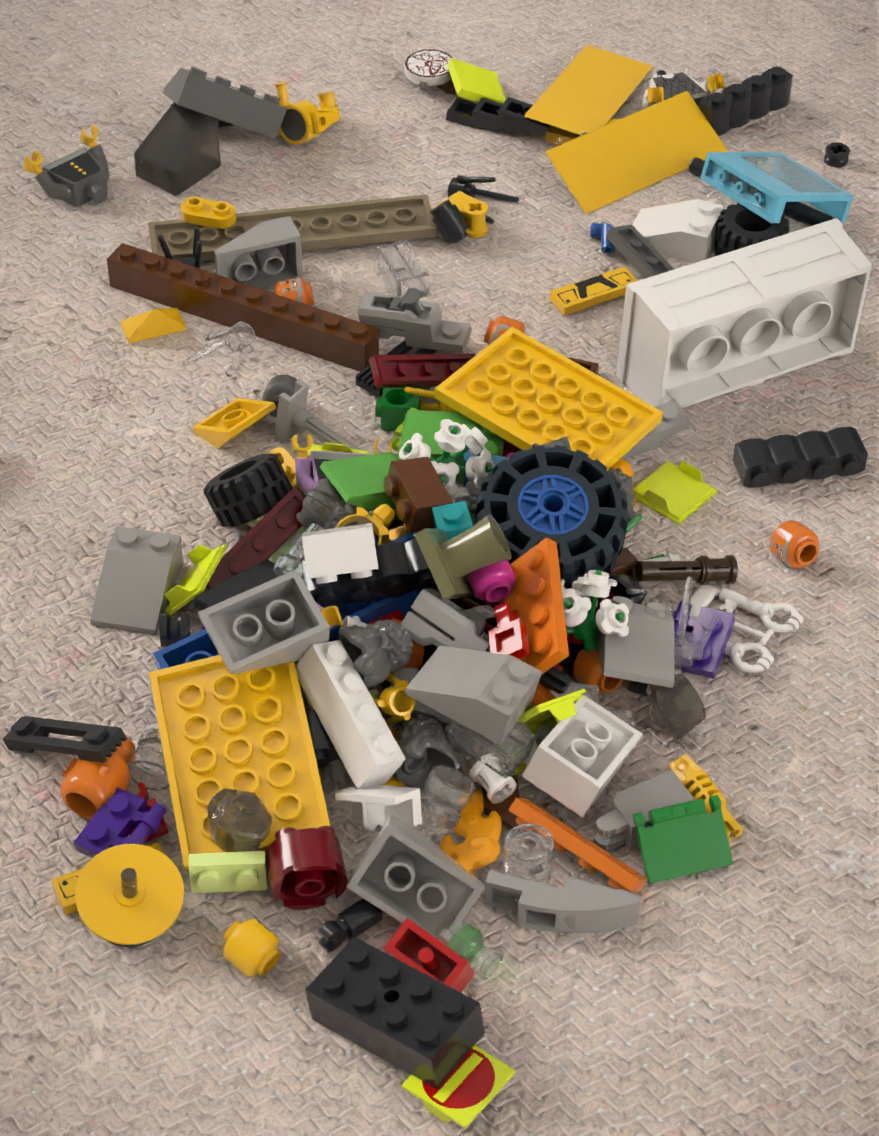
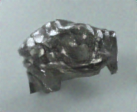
M679 673L674 675L673 688L653 684L648 685L646 693L648 695L650 719L661 729H665L666 733L674 739H682L689 731L695 728V725L705 720L706 712L698 693L685 676Z
M225 788L210 800L207 807L212 841L225 852L257 851L260 843L270 833L272 816L256 793Z

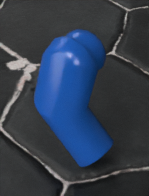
M601 222L600 224L592 223L590 226V236L592 238H600L602 253H614L615 246L606 238L609 228H613V226L606 222Z

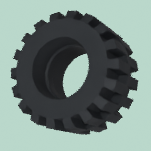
M738 202L736 205L731 204L727 206V209H723L720 212V216H718L714 246L716 255L725 254L788 234L789 220L783 213L780 223H770Z
M270 453L251 457L224 470L208 482L203 492L222 527H234L267 514L293 487L277 455Z

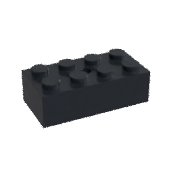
M356 937L351 939L305 989L312 1020L408 1074L414 1075L435 1089L439 1088L485 1034L479 1002Z

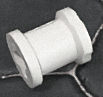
M487 755L473 765L469 775L473 781L479 782L487 791L489 800L493 804L504 801L514 792L517 783L498 766L499 760L496 756Z

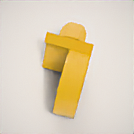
M383 504L372 512V516H370L364 508L357 507V514L345 517L338 523L336 528L344 527L346 524L357 521V525L372 523L373 531L380 538L378 545L389 543L387 528L395 519V511L389 505Z

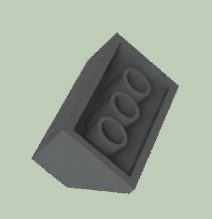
M193 66L190 70L180 68L164 87L162 93L177 105L274 139L277 137L287 110L286 107L279 103L280 98L268 93H265L264 97L256 95V90L243 84L240 85V88L231 86V80L216 75L215 79L206 77V71Z

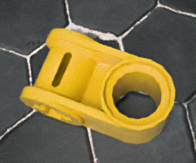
M461 191L455 192L444 200L449 199L452 205L456 204L470 226L466 230L468 237L479 238L488 233V225L485 215L488 213L487 203L470 197Z

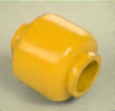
M249 919L243 923L236 921L227 929L223 936V939L226 941L223 949L225 959L247 977H253L257 974L259 976L266 975L281 957L278 936L257 919Z

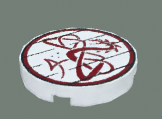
M438 49L417 50L406 57L404 61V74L407 79L416 84H420V81L427 82L428 86L444 84L452 79L447 64L453 56Z

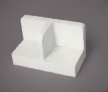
M353 785L335 792V800L351 801L352 822L364 823L366 830L373 831L383 827L391 814L413 828L422 825L420 788L373 785L357 789Z

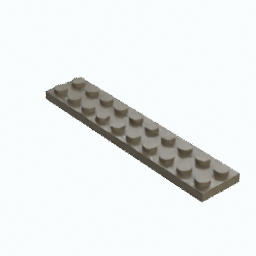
M427 194L237 213L236 223L225 229L190 224L183 219L148 222L152 253L165 257L157 238L158 235H162L173 259L178 262L183 257H192L195 226L200 227V241L203 243L201 261L215 260V250L261 222L287 216L292 218L301 236V251L385 242L394 243L404 240H423L437 237V227L431 220L433 218L430 213L432 209Z

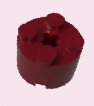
M320 826L298 830L286 827L276 832L275 840L268 846L265 854L272 895L276 902L280 899L283 901L284 907L306 910L326 905L325 898L335 893L337 899L345 892L348 879L340 841L332 827Z

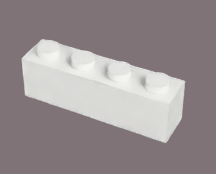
M341 640L312 644L296 665L302 688L356 788L361 789L385 784L406 760L358 671L354 669L353 662Z

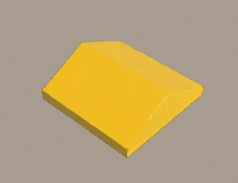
M236 398L192 428L194 433L219 449L263 420L276 409V405L274 402Z

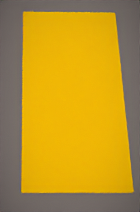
M586 45L524 116L582 136L605 126L653 66Z
M685 91L549 149L545 153L585 214H588L688 169L690 161L695 157L705 161L708 152H726L728 150L689 92Z

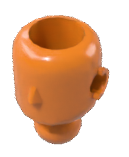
M128 737L126 741H121L122 745L120 747L116 746L118 750L111 752L112 756L110 758L106 757V763L73 758L68 768L62 774L65 777L61 785L62 799L66 806L76 815L91 820L100 807L108 803V800L114 795L117 788L127 791L131 780L127 764L134 759L136 752L134 743Z

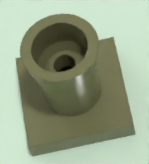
M490 514L471 528L449 540L443 529L426 528L414 534L443 600L460 599L472 593L465 575L486 566L511 559V551L497 521Z

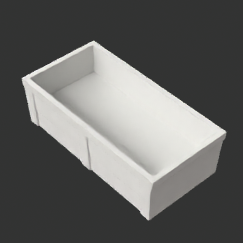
M835 218L627 284L616 377L621 383H625L639 399L653 407L675 399L682 409L747 386L751 387L763 383L764 380L838 355L843 356L851 353L854 349L872 264L844 231L841 222Z

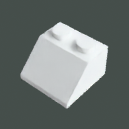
M372 523L304 532L302 535L308 579L316 578V584L337 581V575L351 573V579L372 576V570L379 569Z

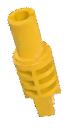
M687 754L680 756L668 765L669 770L675 773L695 800L701 798L704 800L706 813L712 812L709 805V797L719 796L728 842L733 841L730 836L731 833L735 838L742 834V826L738 824L726 808V798L700 766Z

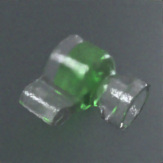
M464 919L456 922L450 929L447 927L443 928L437 936L439 941L467 960L472 965L474 973L483 980L488 979L503 960V955L493 947H485L484 936Z

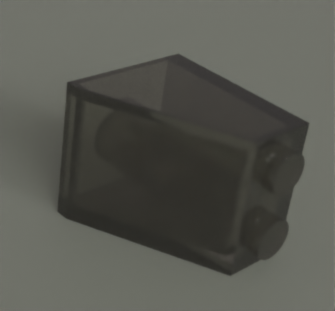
M174 102L134 152L136 176L176 197L221 166L218 120L177 105Z

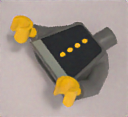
M91 125L90 132L92 136L86 135L83 128L80 134V141L84 145L89 146V150L84 147L42 168L40 165L43 157L38 151H33L31 155L32 161L26 156L23 162L24 169L37 175L35 179L49 198L65 201L74 207L81 206L91 200L96 203H102L107 198V180L110 177L109 166L101 145L97 146L96 143L98 136L96 126Z

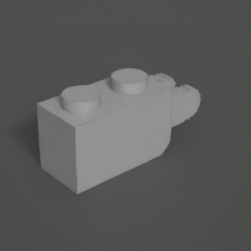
M672 770L620 791L614 796L612 811L605 813L604 816L600 815L599 818L597 817L595 821L596 834H594V843L606 851L623 844L629 850L639 846V841L633 823V814L641 812L644 816L645 827L652 826L648 816L649 810L695 799Z

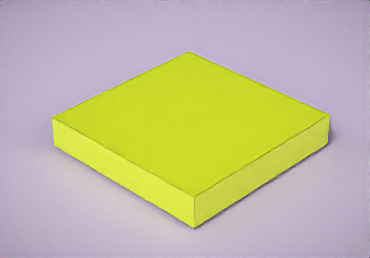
M454 58L450 59L447 66L458 97L477 103L484 97L504 104L506 98L496 72Z

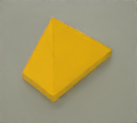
M177 308L153 309L120 321L128 343L186 330Z

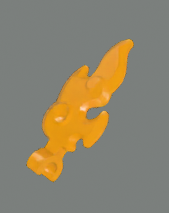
M469 787L466 797L454 812V832L456 835L464 837L465 840L459 844L454 843L451 835H446L441 840L439 848L452 859H455L458 864L476 878V869L493 863L499 857L501 847L498 841L503 826L502 820L496 811H491L488 817H482L484 810L483 794L477 788Z

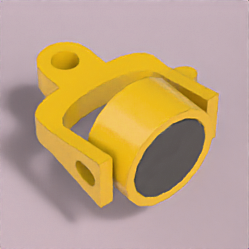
M289 81L273 84L276 86L277 95L280 98L279 103L287 108L277 135H282L290 144L299 145L313 140L334 122L340 121L339 105L335 102L334 91L319 93L320 107L316 108L314 104L305 100L290 104L287 91V83Z

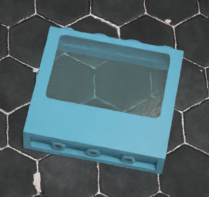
M708 152L700 177L706 183L770 223H780L786 202H809L833 218H837L840 222H845L854 197L783 153Z

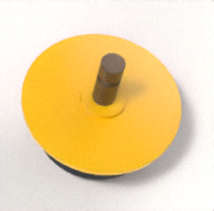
M140 844L117 845L97 854L83 868L77 880L75 890L76 907L86 927L109 943L123 947H136L147 944L167 931L179 916L184 901L183 880L175 864L162 852Z

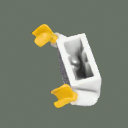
M659 70L650 79L649 88L644 93L642 106L645 109L688 91L700 108V101L704 97L714 93L716 89L725 88L723 74L719 73L708 76V81L701 83L683 71L667 74L664 70Z

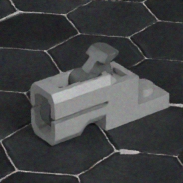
M417 288L408 289L404 296L365 292L358 309L359 320L364 324L379 328V338L389 339L392 336L405 337L406 346L464 354L472 333L471 324L442 320L439 303L419 301L422 293Z
M423 589L411 606L414 611H408L402 621L405 629L411 633V639L421 646H448L490 652L489 636L483 630L486 625V619L494 618L495 612L494 608L489 605L477 606L467 610L462 609L449 599L443 600L442 595L436 590Z

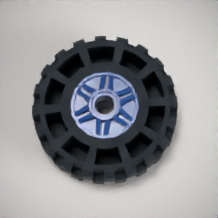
M544 445L535 446L529 451L524 452L521 450L510 455L508 461L505 459L500 461L493 467L492 474L485 477L481 484V493L477 497L475 524L489 514L494 517L509 545L511 559L508 561L510 564L546 537L555 541L558 549L560 577L565 581L563 586L566 589L572 588V583L578 577H584V574L588 573L589 570H601L609 573L614 568L617 557L621 555L629 518V513L627 512L628 502L626 494L620 490L621 484L616 476L612 473L609 474L607 467L597 459L594 461L588 457L587 453L576 450V452L568 450L565 446L555 445L554 448H544Z

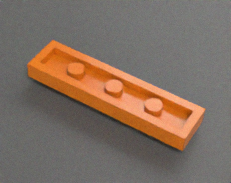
M516 798L509 808L510 812L518 816L515 820L517 824L533 833L536 829L548 836L546 842L562 853H565L568 849L579 857L576 862L592 873H596L599 870L610 877L607 883L616 890L623 889L632 893L640 892L647 882L648 878L527 798Z

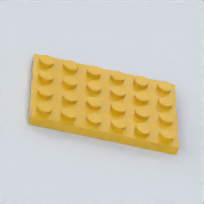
M514 327L508 329L438 385L434 393L435 399L523 451L532 448L534 443L542 445L565 436L569 441L572 451L580 450L587 453L588 457L595 461L597 459L604 464L607 470L660 424L663 417V412Z
M220 655L149 672L183 865L186 872H189V854L265 851L266 853L268 846L275 840L276 832L286 827H292L296 830L320 826L331 827L295 661L230 675Z

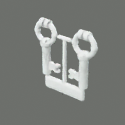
M700 585L687 601L692 605L690 617L697 618L701 607L707 608L716 596H719V600L725 602V604L719 607V611L733 614V610L738 607L760 616L763 624L768 628L766 633L736 621L733 626L736 629L761 638L759 643H733L728 641L724 654L729 655L733 664L742 672L766 673L773 664L774 658L764 645L774 632L794 633L803 622V617L799 614L798 610L791 604H771L769 602L764 604L727 588H723L721 591L710 585ZM775 611H784L791 615L784 625L770 620ZM683 631V633L689 635L690 639L692 632ZM752 650L761 654L755 665H749L741 660L745 651Z

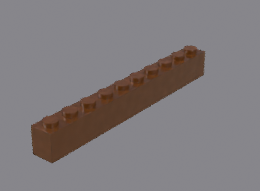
M124 243L107 258L110 287L177 308L180 311L359 372L370 364L369 359L373 355H379V328Z

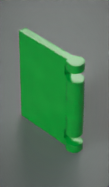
M718 795L709 797V805L712 809V812L706 813V806L702 798L649 810L648 816L652 825L649 827H645L644 816L641 812L633 814V823L637 832L648 884L733 864L721 810V800Z

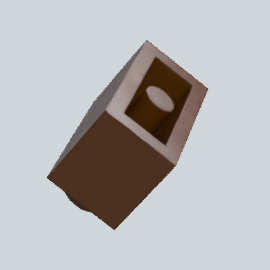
M429 457L391 461L388 475L384 478V489L394 502L399 519L404 521L409 533L419 532L426 528L434 529L432 507L452 504L453 501Z

